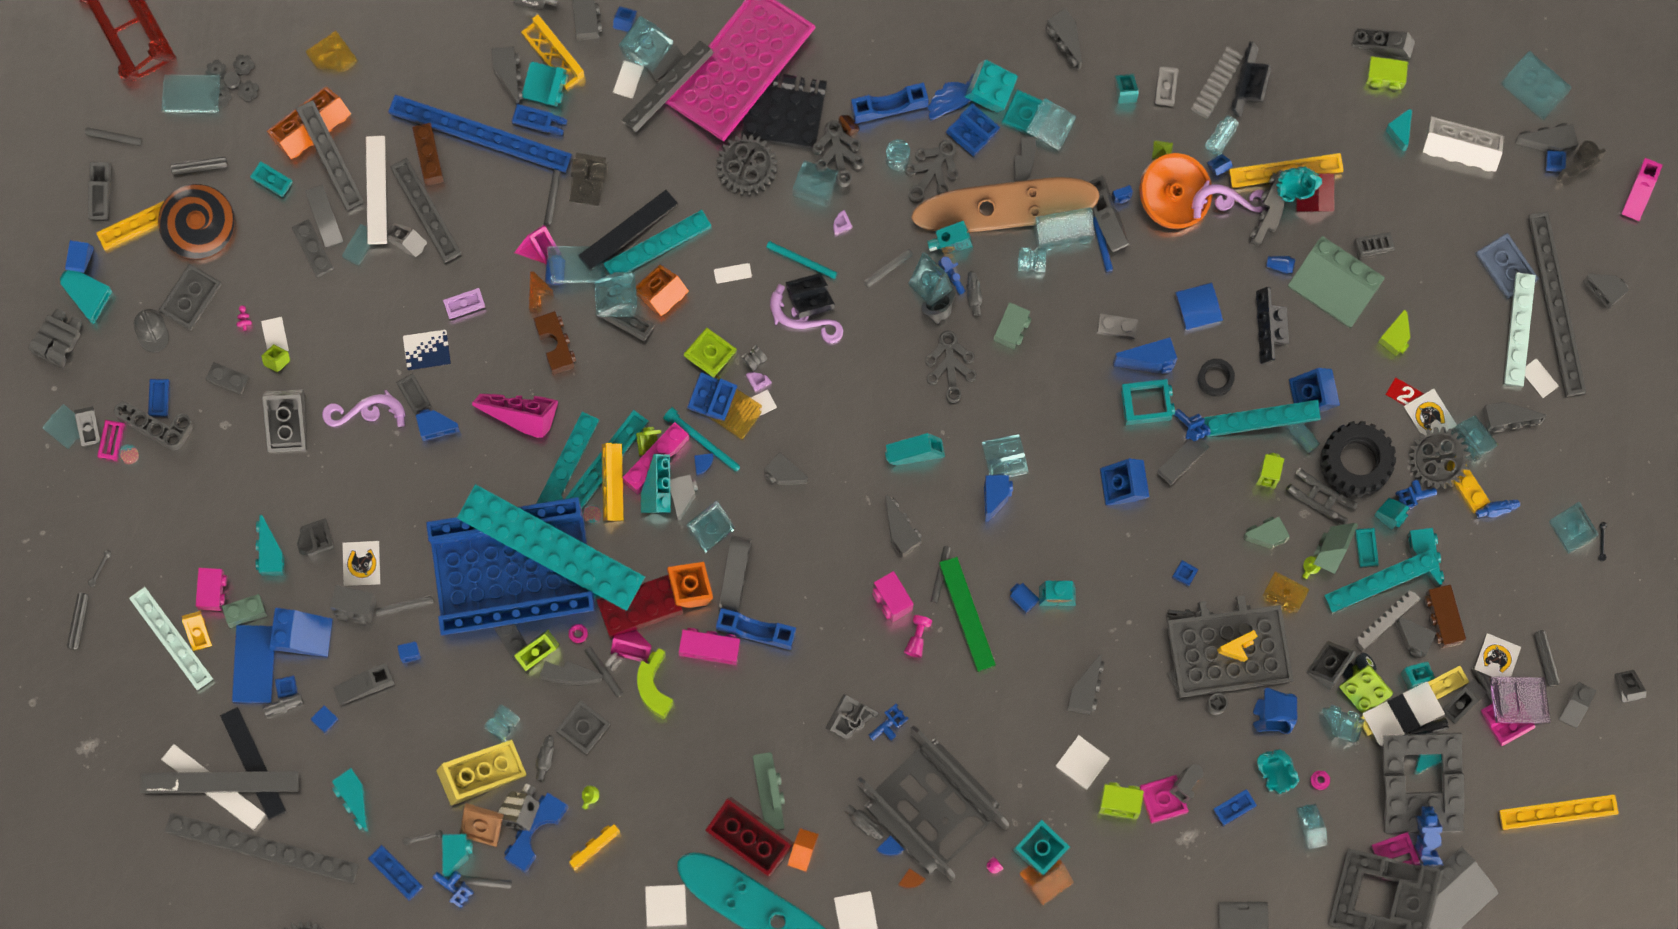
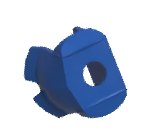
M1265 688L1264 699H1258L1253 710L1254 715L1260 716L1258 721L1253 722L1255 729L1258 732L1280 731L1284 734H1290L1297 723V696L1292 693L1285 694Z

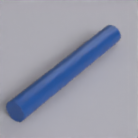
M1093 217L1092 220L1106 272L1113 271L1105 237L1096 217Z

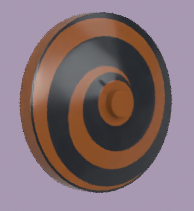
M190 184L176 189L165 199L160 208L158 226L163 241L175 254L186 259L203 260L217 255L229 244L235 230V215L230 202L220 191L208 185Z

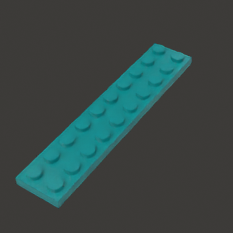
M477 484L474 485L457 516V519L626 611L645 579V576Z

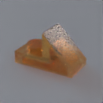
M530 272L529 310L530 313H538V307L541 308L542 296L538 295L554 294L553 290L535 272Z

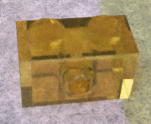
M1275 571L1263 596L1273 604L1279 603L1283 606L1284 610L1293 613V611L1297 613L1310 589Z

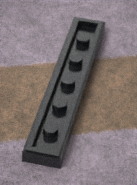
M667 190L663 191L579 254L578 258L592 271L677 207L678 202Z
M236 707L221 714L220 717L246 772H268L239 708ZM256 792L268 820L287 812L278 792Z

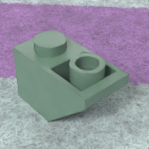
M1273 516L1264 520V524L1259 527L1256 525L1249 527L1243 536L1245 541L1269 549L1288 541L1290 538L1281 518L1277 517L1274 519Z

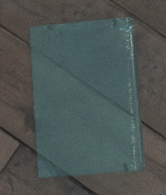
M164 75L162 113H219L220 76Z
M590 246L547 247L552 284L606 283L607 277L604 262L590 271L578 258L579 254Z

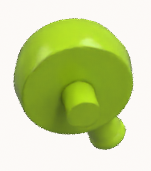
M1309 556L1304 561L1303 567L1305 572L1302 577L1308 579L1310 574L1318 573L1321 567L1314 564L1315 556Z
M586 786L583 789L582 799L584 803L582 808L588 809L589 804L596 803L599 799V790L595 786Z

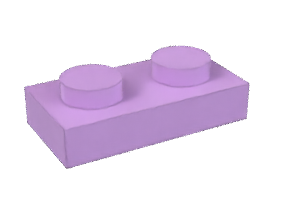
M479 288L443 300L449 319L485 307Z

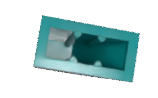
M64 271L60 277V284L89 322L94 324L109 299L112 290L109 286L81 272Z
M929 433L887 444V451H885L887 461L896 466L945 457L942 438Z

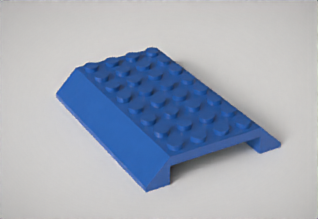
M579 497L519 507L587 544L585 523ZM457 517L426 522L428 541L432 546L441 615L438 616L441 636L594 611L595 595L593 592L457 519Z

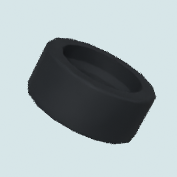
M1222 359L1206 361L1198 374L1200 388L1210 396L1226 394L1231 389L1235 380L1233 367ZM1220 367L1226 372L1227 382L1223 387L1213 388L1207 384L1205 374L1210 368Z

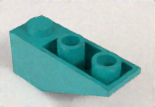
M654 454L641 491V513L671 512L670 455Z
M259 515V521H256V532H259V540H256V551H259V559L255 561L256 570H259L261 576H284L285 557L263 515Z
M1433 528L1409 531L1407 536L1410 554L1414 557L1432 549L1438 564L1441 563L1440 552H1437L1436 549L1438 536L1437 533H1434ZM1440 567L1425 573L1436 588L1440 587L1442 582H1444L1443 570H1440Z
M352 768L332 780L334 784L332 790L337 797H343L345 800L343 806L348 813L353 812L356 817L353 821L359 829L364 828L367 832L368 821L364 786Z

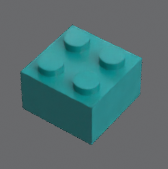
M985 59L978 64L965 97L995 113H999L1005 109L1018 76Z

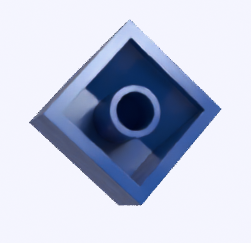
M1316 368L1289 379L1294 403L1318 400L1320 412L1340 406L1332 369Z
M1129 458L1100 468L1106 505L1131 503L1150 497L1144 460Z
M1009 475L985 476V522H989L1008 502V498L1012 497L1013 481H1009Z

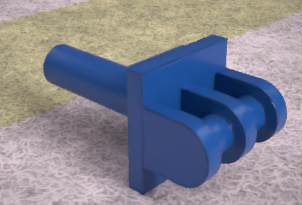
M949 257L941 258L938 261V265L942 270L939 276L947 273L959 295H961L966 290L959 280L960 275L953 270L959 264H953Z
M1180 409L1175 411L1174 415L1188 427L1186 439L1191 438L1193 441H1197L1199 438L1201 439L1211 434L1210 428L1204 423L1205 419L1200 414L1188 417Z
M1418 480L1411 482L1412 487L1395 492L1396 496L1399 497L1398 502L1407 505L1409 510L1418 505L1417 500L1437 495L1435 488L1422 491Z
M898 704L885 711L884 713L888 716V719L868 734L872 740H875L883 732L891 741L897 737L890 726L894 724L896 728H900L909 719L903 715L904 712L898 709Z
M436 871L432 878L453 893L449 902H453L462 908L463 902L468 901V896L473 895L474 891L464 881L458 887L454 885L461 877L458 871H455L449 879H446Z

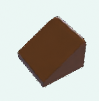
M850 115L839 116L838 122H840L847 135L851 137L860 130Z

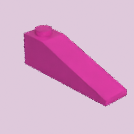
M479 394L472 402V406L525 434L537 438H543L550 430L558 405V400L534 396L533 400L522 399V396L516 395V398H505L504 395Z

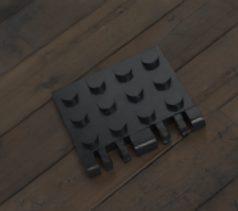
M778 74L773 80V86H768L746 113L741 138L745 134L746 139H749L752 134L753 140L760 137V141L766 140L769 143L812 149L818 138L827 81L820 80L818 93H815L816 79H812L810 92H804L805 78H800L799 90H795L797 76L784 74L780 88L778 87L780 74Z

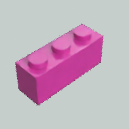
M687 628V630H682L679 656L737 665L740 639H737V636L732 634L719 636L714 631L701 633L698 629Z

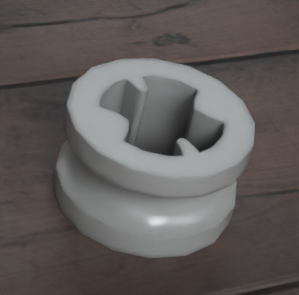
M615 652L608 659L605 666H609L613 672L622 663L624 658L618 657V653Z

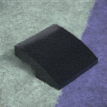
M821 273L786 282L789 297L799 318L835 309V303L828 292V285Z

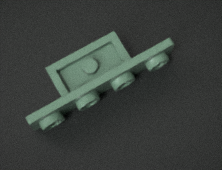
M771 752L753 755L763 820L776 830H782L785 826L781 804H784L785 801L783 792H779L778 785L781 784L780 773L775 771Z

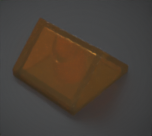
M1060 859L1044 875L1031 866L1019 873L1041 905H1044L1074 883Z

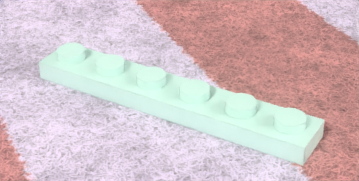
M1518 272L1515 274L1503 385L1524 386L1536 275Z
M144 587L129 598L197 691L212 681L211 675L148 590Z

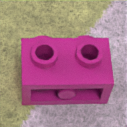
M199 568L196 607L198 610L222 611V605H225L226 602L223 586H227V575H224L225 573L222 569Z

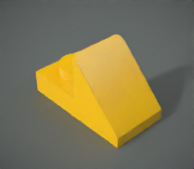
M201 611L183 615L182 621L192 650L195 651L212 646L206 621L202 617Z
M1255 630L1221 646L1217 651L1219 654L1245 662L1248 658L1243 648L1254 644L1253 640L1258 636Z

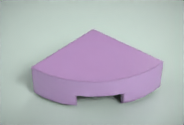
M842 210L834 220L833 231L835 235L852 228L845 210Z
M755 372L746 374L754 392L772 383L766 375Z

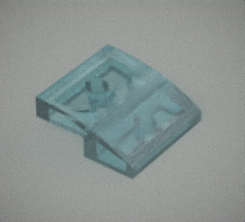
M1044 97L1026 131L1055 149L1060 150L1077 116Z
M1019 434L982 442L989 475H1009V477L1028 474L1026 458Z

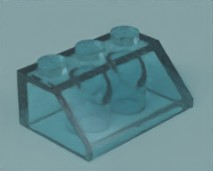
M1531 51L1517 63L1501 83L1542 120L1558 106L1572 88Z
M1092 208L1035 217L1033 230L1037 249L1047 251L1053 249L1054 246L1069 247L1072 243L1080 242V244H1086L1091 242L1094 238Z

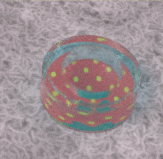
M127 444L119 450V457L123 463L133 464L138 460L139 452L134 445Z
M590 504L583 509V518L586 523L596 524L601 520V509L597 505Z

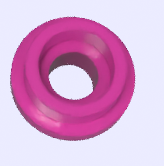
M574 624L570 627L568 635L572 642L582 643L587 639L588 631L584 625ZM581 631L582 635L580 637H576L575 632Z
M1316 771L1311 776V785L1317 790H1324L1330 784V776L1325 771ZM1323 777L1324 783H1319L1317 778Z

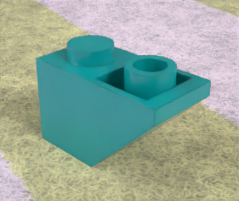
M1388 498L1374 516L1389 529L1393 530L1395 526L1399 528L1409 516L1407 514L1409 507L1392 498Z

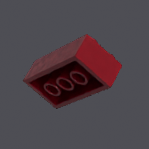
M669 575L642 583L627 611L604 598L596 599L610 640L616 635L637 631L683 614L682 607L675 603Z
M732 797L727 798L705 829V831L768 877L774 873L794 844L793 841Z

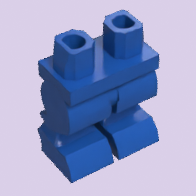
M1432 806L1421 807V816H1417L1420 835L1417 836L1414 846L1423 865H1443L1436 850L1437 847L1441 846V836L1439 833H1442V826L1438 820V815L1434 813V807Z

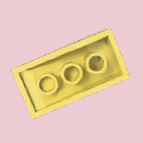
M512 740L443 763L436 770L451 806L470 800L527 775Z

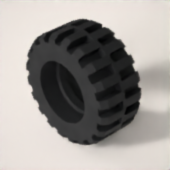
M1352 421L1346 426L1344 424L1339 426L1336 431L1334 430L1330 434L1321 452L1322 459L1320 460V465L1323 467V476L1328 478V484L1336 486L1335 490L1337 492L1344 491L1346 492L1345 495L1349 497L1354 494L1356 498L1363 497L1365 494L1369 496L1375 491H1379L1387 483L1395 469L1396 457H1394L1396 450L1395 446H1391V438L1385 437V431L1382 428L1379 431L1375 428V424L1371 423L1369 426L1366 425V421H1360L1358 424ZM1349 444H1362L1369 448L1376 460L1374 469L1366 475H1356L1349 472L1342 464L1340 457L1345 446Z

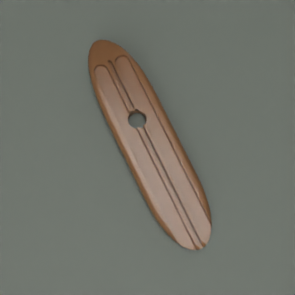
M1051 177L968 187L944 192L925 200L913 211L912 220L916 225L935 232L964 221L968 229L967 233L1055 223L1078 217L1091 210L1099 200V191L1094 185L1085 180L1070 177ZM986 201L991 202L994 207L992 214L988 216L980 212V205Z

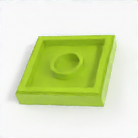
M706 327L686 350L684 357L714 378L736 353L737 349Z

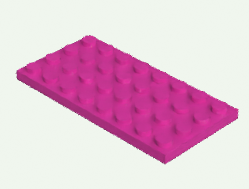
M745 0L709 44L708 47L713 50L714 54L665 103L722 141H725L815 29L814 24L776 0Z

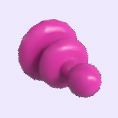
M241 305L239 307L240 314L237 316L241 321H238L236 326L243 327V331H246V327L252 325V321L247 320L249 314L245 313L246 307Z

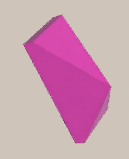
M638 631L614 636L610 654L617 652L618 656L640 662L643 661L648 664L652 646Z

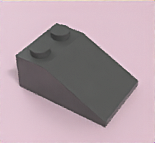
M304 389L266 391L262 399L267 451L306 450Z

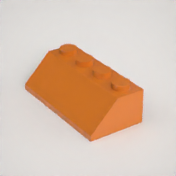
M327 86L302 104L314 101L329 133L333 127L344 122L351 115L341 98ZM296 109L267 131L284 154L291 160L301 155L302 151L307 147L313 145Z

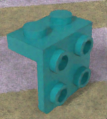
M531 62L522 91L523 98L558 107V103H561L563 98V85H566L568 79L567 70Z

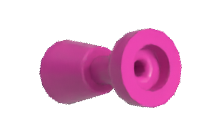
M914 615L913 623L917 625L915 635L911 636L904 653L909 656L922 658L924 642L921 639L925 627L931 626L932 620L924 616Z

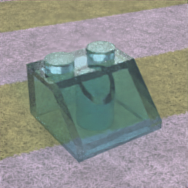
M639 16L620 42L619 47L624 56L653 72L674 44V41L654 23Z
M804 161L793 187V196L829 207L837 184L836 177L838 171L826 168L824 172H820L816 169V164Z
M615 272L594 282L596 316H635L637 308L635 273Z

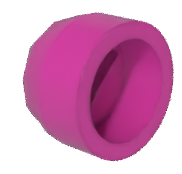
M995 856L987 862L986 866L990 873H998L1003 869V866Z

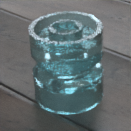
M899 139L891 141L886 147V164L889 168L897 171L906 168L910 159L909 145Z
M1020 247L1018 272H1029L1033 269L1034 273H1045L1046 248H1035L1032 251L1031 248Z
M500 704L494 712L495 717H490L484 727L494 736L505 741L510 734L509 729L514 728L520 721V718Z

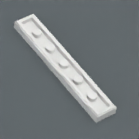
M367 136L368 244H387L385 136Z
M174 744L161 759L177 772H210ZM237 792L205 793L253 830L266 816L265 813Z

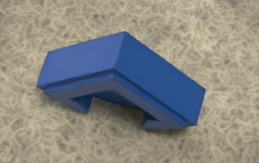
M713 453L694 455L696 476L705 473L713 463Z
M891 835L876 849L884 855H898L904 851Z

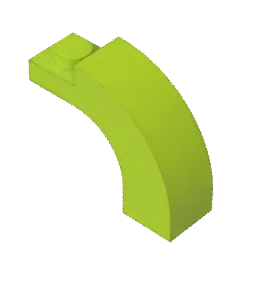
M658 648L656 652L652 651L648 658L649 664L641 662L637 674V686L644 705L653 714L665 720L674 701L660 693L654 685L655 673L666 655L664 650Z

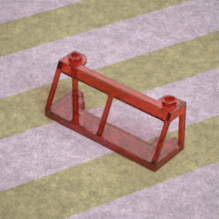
M79 0L80 2L88 3L121 63L118 66V74L123 80L134 82L177 58L145 0H128L137 17L115 29L99 0ZM140 21L151 42L148 43L149 50L147 52L149 57L135 67L117 32ZM153 59L163 61L140 74L138 73L142 67Z

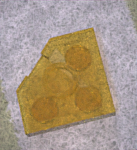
M337 31L305 51L315 67L319 69L326 68L344 72L358 62Z

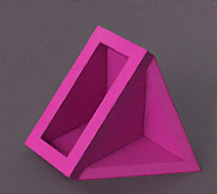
M545 225L528 234L514 252L545 265L547 259L551 258L552 255H561Z

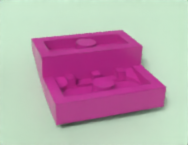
M1515 692L1503 697L1509 707L1508 713L1500 715L1493 703L1481 710L1484 719L1501 746L1535 728V724L1524 710L1525 706Z

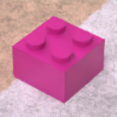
M894 571L874 582L872 596L876 603H881L882 612L887 620L891 619L893 623L913 611L914 603Z

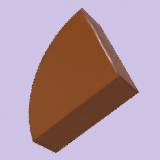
M909 868L898 885L903 888H914L920 886L926 879Z

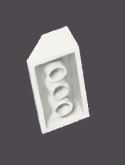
M1431 116L1423 152L1429 156H1439L1448 161H1458L1466 166H1477L1485 171L1496 172L1503 152L1504 136Z

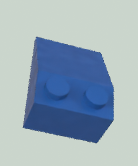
M1169 337L1116 353L1113 366L1166 374L1172 371L1178 358L1172 340Z
M275 608L269 650L328 657L333 619L296 610Z

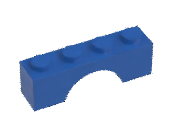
M923 82L906 86L901 91L888 96L872 97L867 95L851 99V110L854 122L857 124L928 107L929 99Z
M721 608L716 631L791 650L796 627L780 623L757 621L741 613Z
M547 793L546 796L542 795L538 800L540 805L530 831L519 830L515 836L517 840L514 845L510 844L504 853L506 855L505 860L524 873L527 872L536 858L531 848V838L534 831L544 824H558L568 809L567 804L550 793Z

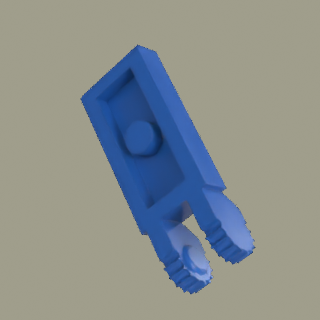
M520 104L516 105L512 118L513 124L561 136L564 130L550 126L551 122L553 121L561 125H566L567 123L566 118Z

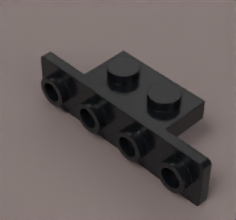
M1251 41L1245 49L1244 64L1240 68V80L1236 84V95L1231 104L1232 111L1238 117L1242 116L1246 100L1263 102L1272 69L1270 64L1255 63L1259 48Z
M1270 287L1256 291L1261 364H1267L1275 360L1274 344H1289L1287 307L1272 305Z

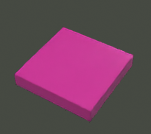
M1177 775L1139 786L1140 790L1144 791L1143 801L1151 824L1189 812L1186 803L1181 802L1169 792L1178 779Z

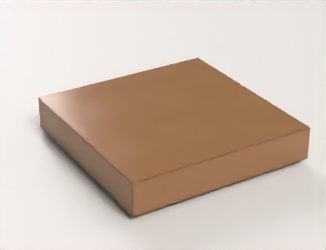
M466 803L459 834H466L471 840L497 847L504 814Z

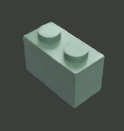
M1009 302L993 341L1015 349L1016 345H1021L1024 338L1022 334L1023 329H1028L1032 320L1029 317L1030 311Z
M259 594L222 606L230 629L236 627V625H243L267 617L263 600Z

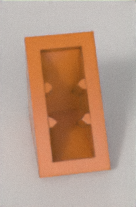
M802 828L799 829L788 866L807 871L819 834Z

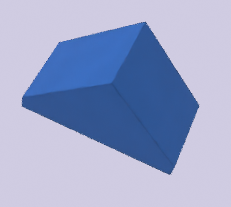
M70 240L65 270L85 272L94 247L89 243Z

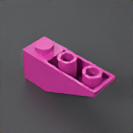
M1647 158L1643 160L1622 215L1640 221L1660 174L1662 164Z

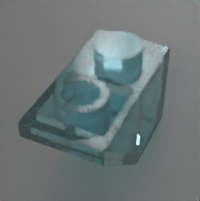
M1334 705L1323 708L1322 712L1335 737L1350 742H1358L1365 720L1359 717L1360 714L1348 711V713L1342 712V708Z
M1312 804L1298 807L1297 812L1302 834L1308 849L1326 846V826L1317 805Z

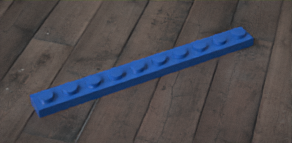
M398 95L394 96L388 111L391 115L421 125L431 123L433 129L564 173L567 172L572 159L571 153Z

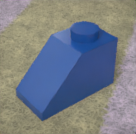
M422 410L416 415L422 441L460 432L456 422L435 410Z

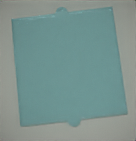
M64 404L55 414H51L49 421L42 427L67 449L77 439H80L75 413Z

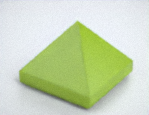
M1154 140L1152 159L1172 153L1173 143Z

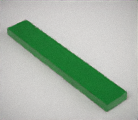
M958 557L939 562L943 579L976 671L980 672L995 667L993 655Z

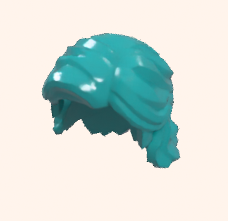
M1306 166L1290 168L1280 173L1279 182L1276 186L1278 187V195L1284 201L1292 202L1295 200V197L1298 199L1311 197L1315 190L1321 186L1322 178Z
M1281 749L1267 751L1258 756V769L1263 777L1267 779L1266 787L1269 791L1275 790L1277 793L1282 794V792H1288L1290 788L1294 789L1300 779L1297 771H1295L1291 757Z

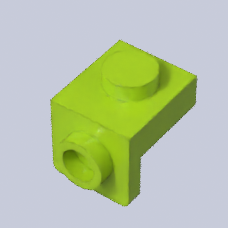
M647 427L643 428V432L636 433L639 456H643L658 440L657 434H661V430Z

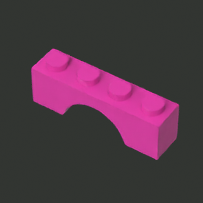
M674 422L623 476V483L638 495L642 491L653 455L667 454L671 457L689 441V434Z

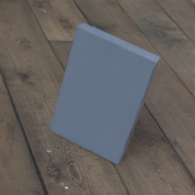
M1508 233L1475 253L1507 300L1513 297L1515 274L1517 272L1536 275ZM1537 275L1535 276V282L1539 280Z

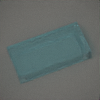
M359 225L342 255L344 259L360 266L372 245L368 244L366 226Z

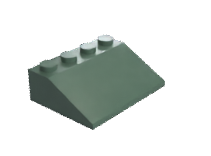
M1321 236L1288 287L1351 328L1379 289L1385 277Z

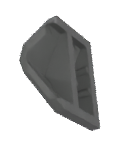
M326 518L301 526L297 542L300 554L312 556L334 548V541Z

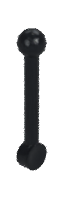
M1601 522L1599 525L1601 528V554L1598 556V559L1601 562L1607 558L1604 554L1606 522Z

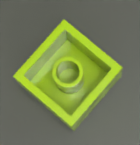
M1109 782L1102 789L1098 813L1137 820L1141 812L1144 791L1139 790L1140 787L1129 785L1128 788L1120 787L1119 783Z

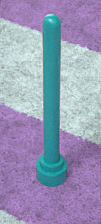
M671 407L663 417L666 422L678 424L691 437L734 471L740 469V465L683 421L676 409Z

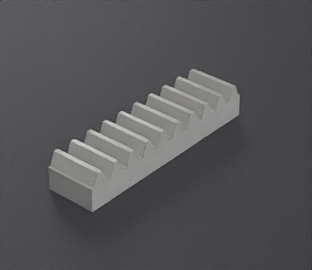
M1229 46L1226 48L1200 95L1194 102L1191 111L1208 119L1244 57L1243 54Z
M1408 591L1405 596L1403 595L1399 601H1396L1394 606H1391L1388 611L1386 610L1377 621H1374L1366 631H1363L1355 639L1356 647L1363 652L1413 607L1420 597L1415 592Z

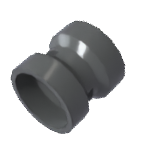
M757 345L751 348L749 354L745 353L741 356L744 364L752 372L757 369L758 364L767 361L766 355Z
M1221 693L1213 694L1207 702L1208 711L1213 715L1222 714L1228 705L1226 696Z

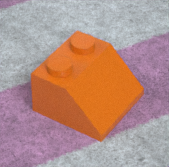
M661 264L632 289L652 311L660 316L667 313L674 304L682 300L684 295L689 292L678 275Z
M704 562L667 567L676 605L687 608L706 606L713 599Z

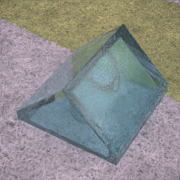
M923 252L908 284L929 305H933L950 293L953 287L947 273L927 253Z
M1476 415L1459 423L1453 430V435L1456 432L1460 433L1458 439L1465 438L1462 444L1469 445L1466 452L1472 453L1470 457L1474 462H1477L1498 446V443Z
M717 500L686 524L687 531L705 552L736 529Z
M1577 502L1549 520L1568 554L1591 543L1599 536L1580 502Z

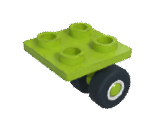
M1361 653L1356 657V664L1354 666L1351 662L1348 664L1343 672L1347 680L1340 684V689L1362 714L1378 706L1393 695V691L1376 673L1377 668L1373 659L1366 653Z

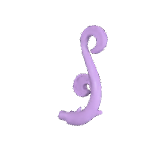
M1209 180L1195 194L1192 202V209H1194L1193 218H1201L1203 204L1208 201L1205 198L1214 193H1221L1226 196V200H1223L1222 195H1219L1215 200L1216 207L1221 211L1230 209L1234 204V200L1253 212L1262 213L1263 210H1267L1262 206H1253L1235 190L1227 186L1209 185ZM1255 190L1250 194L1249 200L1253 201L1255 197L1261 198L1264 190Z
M778 284L775 292H772L770 308L775 325L780 322L787 327L806 329L830 324L835 327L836 331L834 334L829 335L823 327L821 335L824 341L836 343L842 338L843 328L835 320L807 321L809 316L799 320L787 317L781 309V306L784 307L782 293L785 287ZM794 307L791 310L793 318L797 315Z
M387 390L384 391L385 395H372L361 400L340 420L331 419V414L334 411L340 412L341 415L344 414L343 408L336 403L328 404L322 412L324 422L332 427L342 425L359 411H361V415L366 421L372 422L377 420L380 416L378 407L374 405L372 411L368 410L369 406L377 403L388 405L391 408L388 411L394 414L398 427L405 426L404 417L406 415L402 404Z

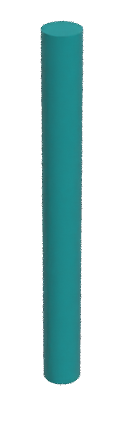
M771 241L766 246V248L835 279L838 272Z

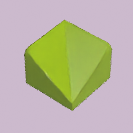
M274 344L261 355L263 365L277 373L290 362L288 351Z

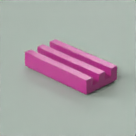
M105 420L97 455L98 458L117 461L125 423ZM109 425H112L107 452L104 454ZM119 426L114 452L111 455L116 428Z

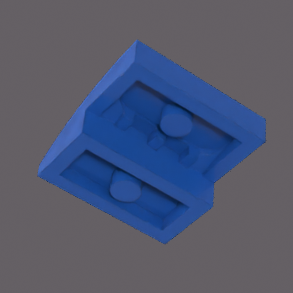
M972 103L947 129L946 133L974 157L1001 127Z
M1212 283L1175 292L1186 330L1223 321Z
M701 372L697 378L687 409L724 421L738 385L721 378H713Z

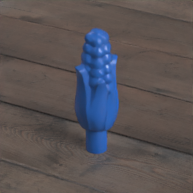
M1503 500L1490 502L1485 505L1484 509L1476 510V515L1478 518L1483 516L1490 518L1498 517L1520 507V501Z

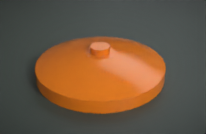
M1181 153L1163 155L1152 161L1143 172L1140 181L1142 205L1147 214L1161 226L1171 229H1182L1192 226L1205 216L1211 205L1212 194L1205 198L1208 201L1203 204L1201 218H1193V198L1207 180H1209V185H1212L1210 177L1205 168L1188 155Z

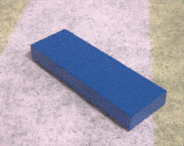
M383 845L368 858L409 901L423 888Z

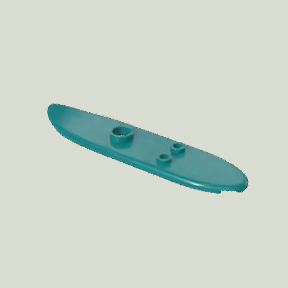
M687 853L678 860V873L687 888L706 905L743 929H776L771 926V919L775 915H781L785 919V925L780 929H826L800 908L719 858L703 853Z

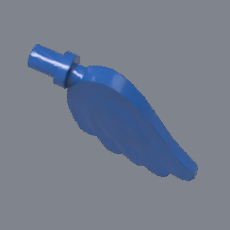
M971 74L966 84L960 82L945 83L943 89L935 92V96L928 105L930 120H935L946 113L962 108L970 102V99L966 98L965 95L974 74Z

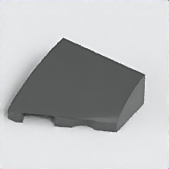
M843 694L826 729L847 739L856 729L862 728L867 721L877 717L879 713Z

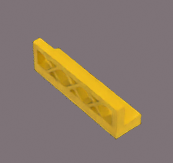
M536 15L532 18L533 23L522 30L521 34L546 65L555 67L551 64L552 57L560 58L562 60V67L560 68L567 70V72H572L575 77L567 82L566 85H563L567 90L584 77V71L541 17ZM536 28L540 33L539 39L530 38L527 33ZM541 43L551 46L550 53H544L540 50Z
M602 444L603 521L624 520L622 444Z

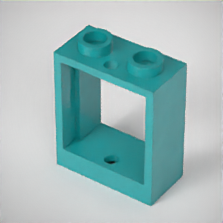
M1168 379L1122 384L1121 396L1125 425L1171 421L1172 416L1175 414V405L1170 400V396H1173L1172 385H1168ZM1163 388L1166 412L1134 415L1131 397L1132 390Z

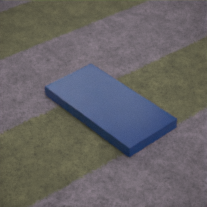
M236 625L233 703H272L275 650H269L272 626Z

